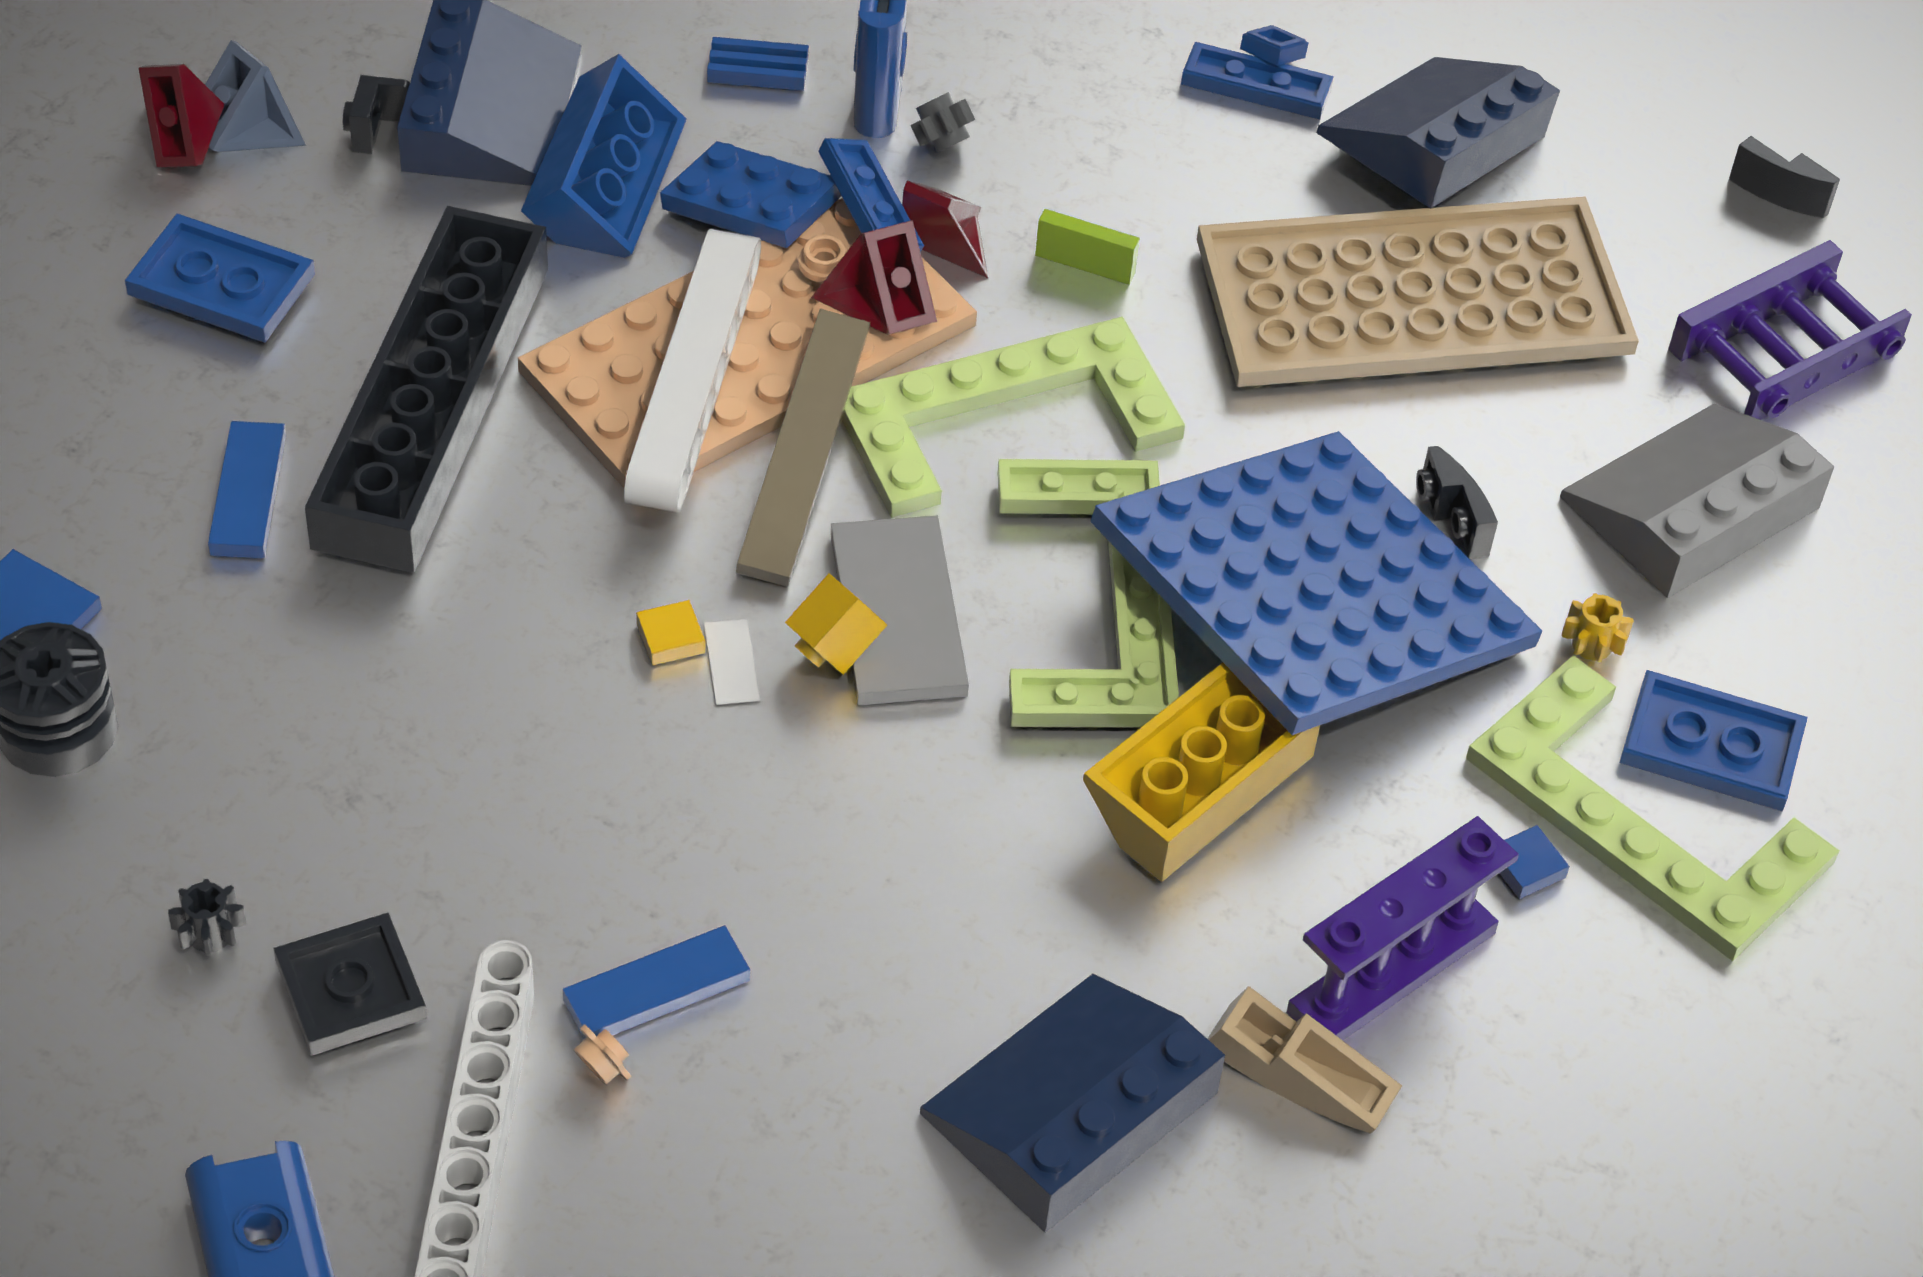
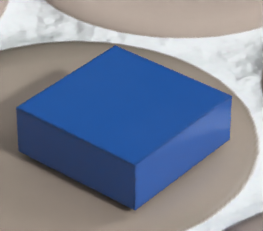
M1269 25L1243 33L1240 50L1279 66L1306 58L1309 42L1279 27Z
M1538 825L1505 839L1519 856L1515 863L1499 874L1519 899L1567 877L1570 866Z

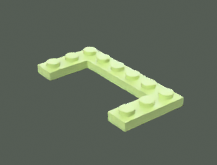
M1123 317L852 386L841 418L891 518L941 504L942 490L909 428L915 425L1095 379L1135 452L1181 440L1184 437L1185 430L1182 418Z
M999 459L998 461L999 513L1093 514L1095 506L1160 486L1158 461ZM1109 541L1118 669H1010L1011 727H1142L1179 698L1171 607Z
M1573 655L1470 744L1466 759L1727 958L1734 961L1835 863L1840 850L1793 817L1727 881L1554 752L1610 703L1616 690L1615 685Z

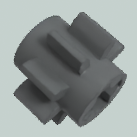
M948 92L916 108L921 120L910 126L920 147L932 142L938 153L970 137L965 125L974 121L975 118L966 99L954 104Z

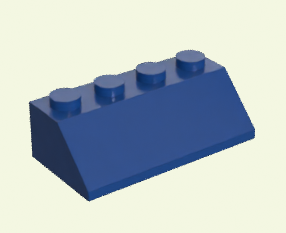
M617 54L579 76L521 212L535 225L545 226L547 236L556 244L623 258L632 255L687 118L620 54Z

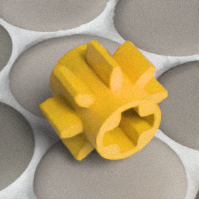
M1593 593L1583 604L1576 600L1571 602L1561 635L1563 638L1572 639L1573 654L1587 660L1602 662L1611 652L1620 656L1624 653L1634 620L1630 617H1623L1621 601H1616L1606 595Z

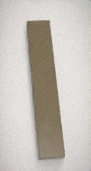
M824 309L819 310L737 561L736 573L785 587L789 586L866 342L870 322Z

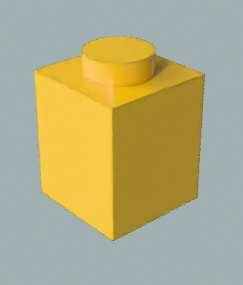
M830 573L826 575L785 621L801 637L794 646L818 668L827 660L843 675L887 627V624Z

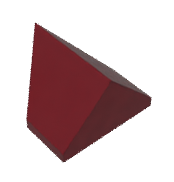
M185 64L138 67L156 167H184L203 164L225 104Z
M907 180L903 189L902 206L909 219L913 220L914 228L924 244L922 250L988 278L978 220L981 207L940 189Z
M913 220L861 233L811 298L850 317L870 322V327L886 335L937 322Z

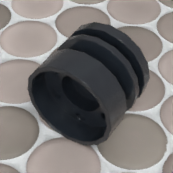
M54 622L24 626L3 637L0 641V750L12 765L30 774L50 777L77 773L98 762L112 747L118 730V721L103 648L91 634L70 624Z

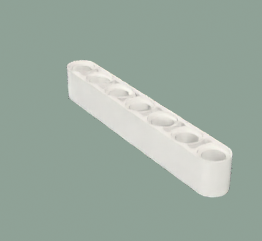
M713 229L707 231L629 463L624 487L625 503L677 513L681 511L757 275L761 254L760 238Z
M502 940L492 943L482 951L478 959L415 1277H482L534 1003L532 956L528 949L519 942ZM507 977L514 978V979L508 980V981H501V980H499V979L507 978ZM497 1027L505 1028L502 1031H489V1029ZM488 1078L496 1080L491 1083L483 1084L477 1082L479 1080ZM478 1130L487 1132L481 1136L466 1135L469 1132ZM462 1184L477 1185L475 1188L470 1190L461 1191L455 1189L457 1186ZM452 1238L467 1240L465 1243L456 1246L443 1244Z

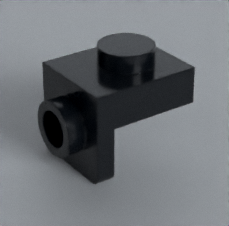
M360 75L353 102L346 101L343 110V130L350 131L352 152L372 154L381 121L399 122L410 84L408 80Z

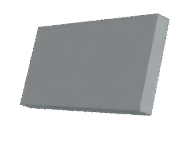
M938 515L831 523V542L838 581L887 624V627L851 666L857 705L968 697L969 683Z

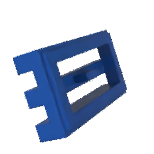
M712 37L707 67V82L804 91L809 45Z

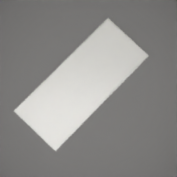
M748 619L704 622L716 705L761 701Z

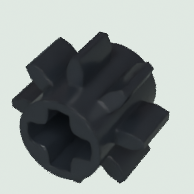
M204 879L203 882L194 884L187 890L183 888L178 890L181 907L169 909L168 916L171 929L176 930L178 933L180 948L184 950L192 945L195 949L204 952L206 956H210L212 952L221 950L226 945H236L233 927L246 925L244 906L236 902L235 890L232 885L223 889L221 886L210 882L209 879Z

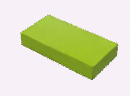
M1044 209L1038 221L1035 256L1130 285L1136 273L1140 238Z

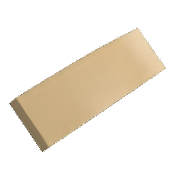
M1250 986L1230 1003L1207 1038L1225 1054L1224 1062L1267 1089L1308 1110L1370 1134L1376 1130L1402 1087L1400 1083L1307 1013L1296 1022Z

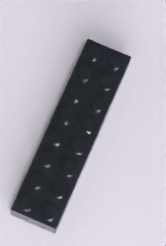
M452 206L446 207L305 505L310 550L415 573L548 272L545 226Z

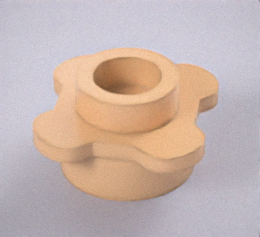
M584 1024L580 1030L586 1038L574 1049V1052L583 1063L606 1085L618 1074L625 1080L631 1078L632 1076L622 1063L629 1056L625 1048L606 1029L596 1036Z

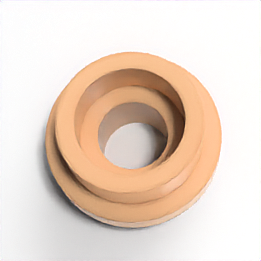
M819 235L809 239L799 254L800 271L810 280L823 283L847 252L844 244L838 238L830 235Z

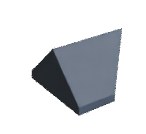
M231 40L205 83L225 104L209 148L217 152L306 146L269 68L238 42Z

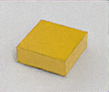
M690 600L636 612L637 627L652 666L705 653V639Z

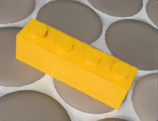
M1222 662L1084 773L1083 781L1119 848L1160 882H1163L1314 756L1320 725L1291 735Z

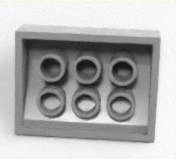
M1712 404L1562 489L1560 497L1664 596L1669 598L1819 509L1835 466L1798 433L1723 406Z

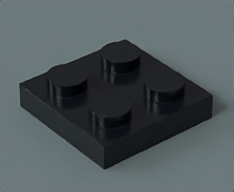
M389 912L273 948L277 967L311 1056L427 1019L425 1002Z

